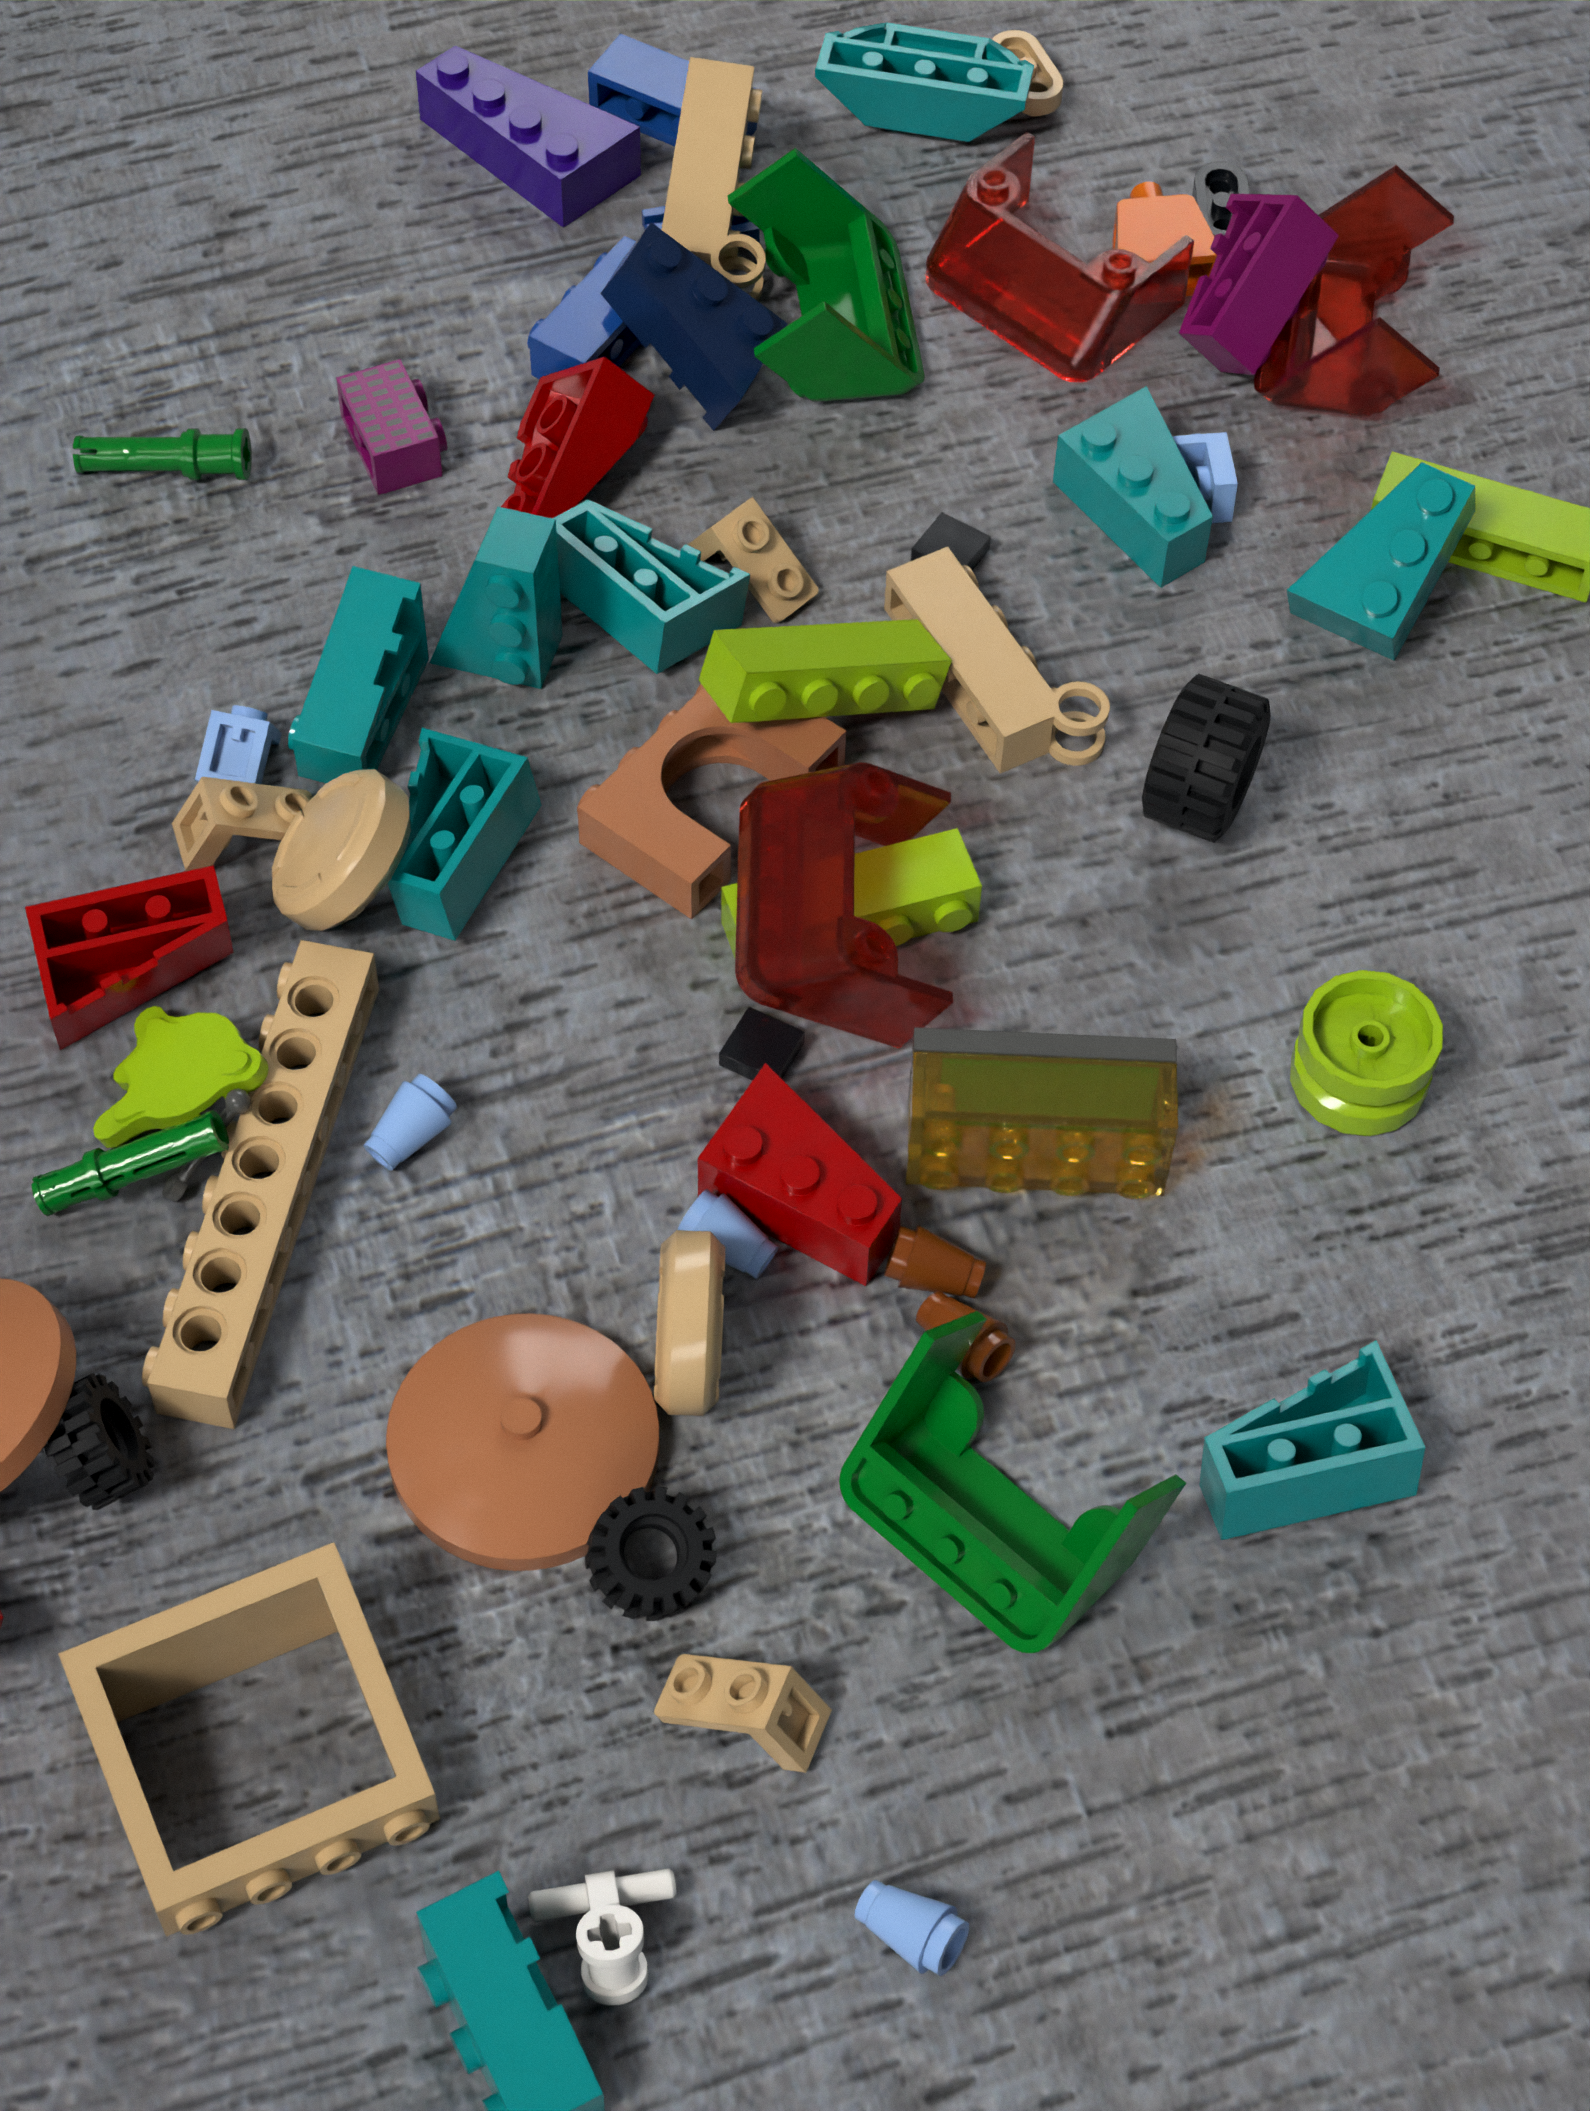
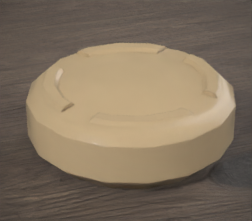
M361 769L342 774L326 783L317 791V794L292 820L279 844L272 866L273 900L283 915L306 930L323 931L355 918L375 898L378 892L383 890L392 878L405 853L411 832L409 798L400 786L376 769Z
M676 1230L661 1244L654 1399L668 1415L703 1416L719 1401L725 1246L710 1231Z

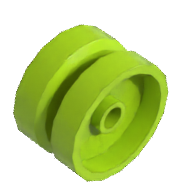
M1358 970L1336 975L1318 987L1303 1010L1299 1026V1036L1295 1041L1291 1056L1290 1082L1299 1103L1318 1122L1344 1134L1362 1136L1383 1134L1399 1129L1414 1118L1428 1094L1432 1082V1073L1437 1066L1443 1048V1024L1433 1002L1414 984L1386 972Z

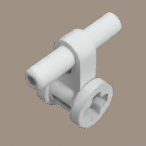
M669 1868L615 1877L614 1870L585 1875V1883L533 1891L528 1895L531 1919L535 1922L586 1913L576 1929L577 1947L583 1958L581 1964L583 1988L587 1995L598 2003L622 2005L637 1998L643 1992L648 1982L647 1961L642 1952L644 1946L643 1924L639 1916L625 1906L671 1899L675 1897L677 1891L674 1872Z

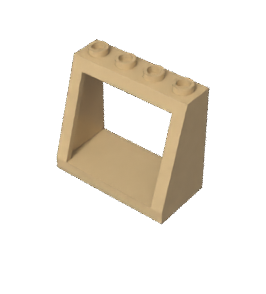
M334 1542L58 1653L166 1937L179 1931L185 1935L204 1931L219 1922L223 1916L222 1913L249 1901L255 1905L274 1901L286 1894L292 1888V1883L319 1871L322 1875H331L346 1870L359 1861L361 1853L386 1842L393 1846L409 1843L427 1832L430 1827L429 1824L440 1820L434 1789ZM338 1632L395 1777L173 1871L117 1722Z

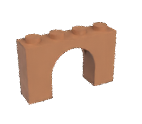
M700 684L695 695L679 711L672 710L660 722L656 733L640 748L633 747L623 756L615 772L601 785L595 784L584 793L577 807L579 843L690 919H693L721 891V887L726 886L731 881V845L677 809L666 795L671 785L679 777L697 767L715 763H729L741 765L758 772L805 804H808L845 768L846 730L826 717L730 723L702 684Z

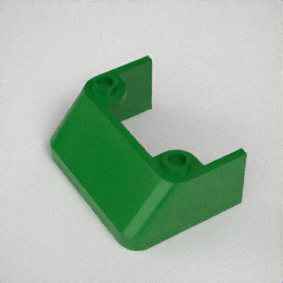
M796 148L727 196L728 203L763 231L766 245L764 250L766 263L772 272L781 278L785 276L797 288L801 317L754 348V355L759 361L783 378L796 395L801 398L807 397L814 402L904 395L924 382L925 374L900 252L888 228L875 215Z
M975 1311L924 1331L843 1464L839 1485L844 1501L853 1512L1001 1640L1019 1652L1036 1653L1057 1642L1135 1562L1186 1485V1482L1175 1474L1128 1499L1121 1510L1108 1505L1096 1506L1081 1514L1070 1530L1067 1529L970 1447L982 1427L984 1407L976 1389L955 1371L987 1320L981 1313Z

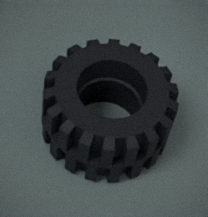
M1196 674L1179 693L1157 741L1143 788L1142 804L1144 817L1213 843L1222 837L1230 828L1243 803L1265 744L1271 717L1268 698L1202 674Z

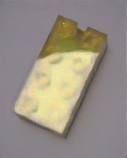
M914 1027L908 1091L906 1184L923 1185L933 1190H947L960 1186L988 1188L998 1193H1012L1020 1189L1049 1190L1064 1196H1076L1085 1192L1116 1193L1129 1199H1141L1150 1195L1164 1196L1178 1133L1176 1039Z

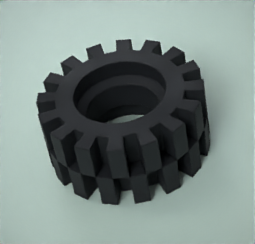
M92 1373L73 1383L64 1413L50 1436L48 1443L43 1447L47 1457L53 1456L57 1463L53 1469L58 1478L65 1476L67 1479L66 1489L72 1496L79 1494L80 1503L85 1507L91 1505L93 1510H99L148 1485L154 1476V1473L151 1471V1468L154 1467V1458L146 1452V1450L151 1448L148 1437L141 1435L139 1428L143 1427L139 1416H132L129 1411L132 1404L126 1396L120 1398L119 1387L113 1381L107 1383L106 1376L100 1373L96 1376L95 1373Z
M655 1486L652 1492H644V1488L640 1487L632 1489L629 1495L624 1498L621 1495L617 1497L600 1515L586 1544L589 1545L585 1556L586 1569H591L592 1577L589 1582L594 1592L600 1589L606 1596L602 1601L610 1609L614 1605L624 1610L622 1616L633 1620L637 1615L646 1616V1621H658L663 1615L669 1614V1617L680 1613L685 1606L694 1601L707 1585L712 1576L710 1574L711 1568L716 1563L717 1551H712V1543L716 1539L713 1527L707 1529L703 1523L707 1515L700 1506L695 1511L686 1503L690 1498L679 1492L676 1497L667 1495V1487ZM653 1528L660 1530L669 1536L674 1543L677 1561L675 1568L669 1575L660 1579L650 1580L638 1576L629 1568L624 1555L625 1543L631 1534L640 1529Z

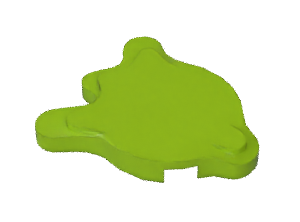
M149 1007L142 1011L135 1020L134 1031L137 1038V1046L116 1067L113 1073L114 1081L127 1093L96 1120L93 1127L94 1136L106 1148H117L145 1131L152 1129L163 1130L192 1120L195 1117L201 1116L200 1113L212 1106L222 1096L225 1099L227 1094L233 1089L239 1088L247 1093L258 1089L267 1078L269 1071L268 1062L257 1049L245 1042L238 1028L225 1016L217 1013L197 1012L173 1017L169 1016L161 1007Z

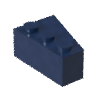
M653 223L648 225L625 255L600 293L645 348L652 345L673 370L669 378L680 390L686 386L707 412L702 418L713 431L740 402L763 365L755 357L754 348L785 328L788 324Z

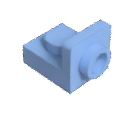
M1227 432L1173 436L1213 515L1212 523L1232 522L1238 482Z
M233 705L231 714L211 710L195 781L199 782L201 777L262 784L271 744L279 745L282 733L271 722L267 721V713L254 708Z

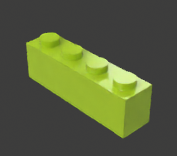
M1391 452L1374 496L1371 510L1423 462L1475 485V513L1451 555L1449 563L1581 602H1587L1590 593L1589 507L1545 496L1419 458Z
M918 619L723 629L713 631L699 676V682L730 723L935 709L952 660Z
M958 828L723 886L721 887V923L743 981L762 976L773 978L781 976L793 968L821 961L837 962L852 953L880 946L895 947L911 938L939 931L954 932L970 923L978 922L982 884Z

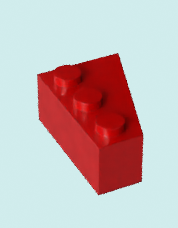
M214 865L25 907L49 1017L60 1050L234 953Z
M766 1063L698 1157V1197L706 1189L718 1197L725 1193L762 1232L864 1286L868 1285L892 1248L900 1227L902 1198Z

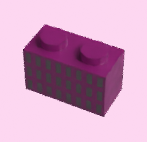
M401 359L336 377L342 420L378 495L442 477L440 452L447 451L448 449L444 429L437 417L429 418L427 414L428 402L423 385L418 378L410 380Z

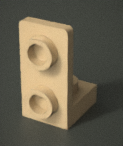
M753 496L687 544L701 551V561H705L717 552L722 561L727 559L732 567L749 573L748 589L773 623H779L819 592L817 585Z
M201 777L172 822L185 871L213 865L221 852L229 846L233 835L282 840L292 820L313 798L312 794L302 789Z
M681 1654L675 1661L654 1709V1714L663 1723L749 1734L783 1770L806 1773L832 1709L792 1666Z

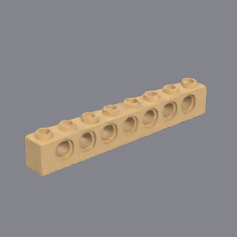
M300 940L293 963L285 962L281 968L277 984L279 1003L275 1015L267 1014L265 1016L259 1035V1049L261 1055L267 1060L269 1067L267 1078L258 1089L248 1093L251 1098L249 1109L245 1113L240 1114L238 1121H232L226 1128L229 1138V1144L227 1145L229 1148L221 1152L224 1162L219 1176L211 1175L206 1183L202 1201V1210L205 1217L200 1231H192L187 1238L183 1253V1269L186 1272L180 1289L172 1288L167 1295L163 1310V1326L166 1329L160 1347L152 1346L145 1358L142 1383L143 1386L149 1388L156 1414L235 1429L379 991L374 953ZM314 1013H325L321 1016L309 1017V1015ZM296 1065H308L299 1070L290 1069ZM279 1118H291L289 1121L281 1124L271 1123ZM260 1172L273 1173L272 1175L263 1179L251 1178L252 1176ZM242 1227L255 1228L252 1232L245 1235L232 1234L235 1230ZM221 1284H237L227 1292H212L215 1287ZM211 1340L218 1342L214 1347L206 1351L191 1350L196 1344L203 1341Z

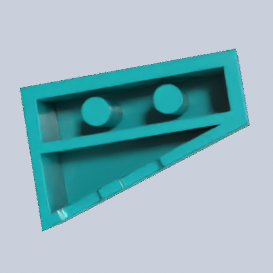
M1147 386L1058 435L1053 483L1160 588L1205 562L1213 515Z
M1421 462L1287 589L1290 613L1395 661L1475 513V485Z
M589 499L552 518L556 519L560 593L656 674L710 644L714 630L736 629L742 625L750 580L749 573L733 567L729 574L701 561L700 550L685 544L681 551L655 540L651 538L652 528Z
M497 507L429 663L499 679L511 685L521 684L542 689L563 637L556 519Z
M352 566L301 715L298 714L294 718L290 727L288 747L294 750L298 776L328 783L342 774L352 771L378 769L429 660L421 583Z
M422 727L418 741L421 752L416 771H411L407 786L410 792L411 832L405 853L387 884L402 925L456 941L542 804L528 757Z
M1377 1340L1359 1349V1356L1355 1360L1332 1373H1329L1326 1369L1308 1378L1307 1387L1278 1403L1273 1398L1204 1437L1199 1486L1221 1540L1415 1496L1418 1491L1426 1447Z
M498 1870L417 1911V1918L428 1961L417 1967L418 1973L434 2007L437 2009L448 2003L456 2018L459 2028L450 2032L449 2035L465 2071L469 2075L481 2069L492 2092V2095L482 2099L485 2111H605L602 2089L562 2004H557L536 1962L540 1959L530 1937L524 1939L508 1907L506 1894L509 1893V1890L500 1871Z

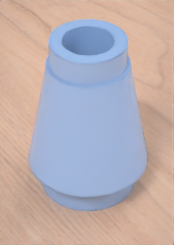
M418 1074L411 1083L407 1081L401 1083L372 1131L371 1137L363 1146L378 1163L393 1171L400 1162L406 1160L452 1124L449 1116L457 1109V1105L450 1095L437 1083L423 1074Z
M708 1189L704 1190L695 1200L677 1229L710 1231L725 1246V1264L743 1273L747 1272L755 1279L764 1272L779 1246L769 1240V1237L725 1193L718 1197Z
M873 1880L863 1891L854 1914L856 1920L865 1924L871 1932L920 1974L926 1973L928 1970L939 1976L946 1974L958 1959L969 1933V1923L957 1916V1908L955 1906L891 1885H885L878 1880Z

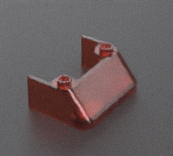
M1026 132L970 175L928 254L925 281L932 292L1057 377L1069 382H1085L1095 378L1184 305L1194 240L1185 235L1151 263L1137 254L1123 249L1105 251L1088 264L1012 215L1029 202L1035 136Z
M1397 165L1318 215L1339 237L1328 253V260L1325 266L1314 276L1301 297L1297 312L1285 323L1271 346L1272 350L1269 358L1255 373L1254 389L1271 404L1368 417L1383 412L1395 401L1439 376L1440 367L1381 317L1373 320L1375 301L1386 294L1395 293L1406 282L1409 275L1408 268L1411 250L1454 224V215Z
M865 762L764 781L758 784L743 799L739 811L735 975L743 992L758 1004L896 1048H900L913 1037L914 1027L924 1028L953 1004V992L899 975L898 952L891 936L879 925L854 916L855 836L884 846L911 840L951 803V792Z

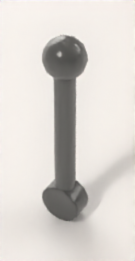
M233 1089L227 1094L225 1098L226 1107L220 1114L226 1128L236 1115L243 1114L249 1109L251 1098L245 1090ZM205 1157L188 1162L182 1166L177 1174L171 1175L164 1185L162 1195L173 1202H177L184 1194L188 1180Z

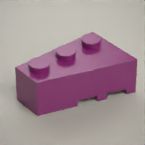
M1230 194L1226 208L1232 213V217L1225 235L1222 233L1215 235L1210 248L1217 255L1210 276L1204 275L1199 277L1179 330V334L1220 372L1254 375L1257 369L1267 361L1271 354V346L1285 323L1297 312L1301 297L1314 276L1325 266L1328 260V253L1339 237L1298 195Z

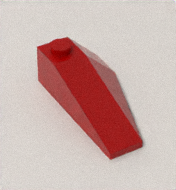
M606 357L540 377L521 420L517 439L525 444L522 459H517L510 464L507 477L516 483L515 490L501 507L554 518L578 505L643 434L648 424V417L646 415L655 395Z

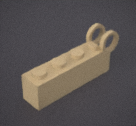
M690 57L661 230L739 288L755 284L749 295L758 301L763 291L765 252L760 243L754 238L740 234V231L731 230L733 215L743 217V215L728 203L727 196L745 184L739 182L740 169L751 170L755 136L746 135L748 122L758 123L763 90L753 88L754 66ZM743 247L752 252L757 264L749 259L737 257L738 248ZM738 269L745 271L747 274L733 275L726 271Z
M948 546L886 571L885 611L892 620L918 619L951 658L952 662L941 690L1000 774L1048 753L1057 761L1072 766L1089 764L1101 755L1105 744V730L1103 727L1108 721L1110 702L1107 695L1099 687L1080 681L1069 682L1059 688H1050L1039 673L1037 662L1030 649L1026 646L1020 647L1010 633L1006 618L1001 609L996 605L991 606L979 590L978 581L972 569L967 565L962 566ZM1083 696L1094 701L1100 712L1096 717L1079 711L1062 713L1059 706L1062 701L1069 697ZM1059 730L1072 736H1089L1093 734L1095 743L1083 751H1070L1063 748L1057 742L1055 735Z

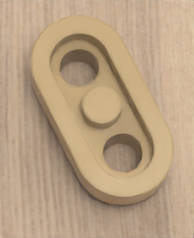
M1007 30L995 35L992 40L1012 51L1020 60H1027L1034 65V74L1027 103L1022 113L1029 116H1042L1054 112L1062 101L1063 78L1037 38L1030 33L1020 30Z

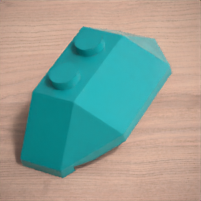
M888 22L856 27L843 34L839 31L825 33L815 68V77L865 126L970 142L1025 110L1034 74V65L1027 60H1020L1012 51L990 38Z

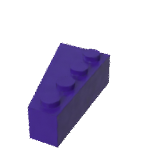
M456 45L416 70L420 120L563 228L641 176L640 126Z

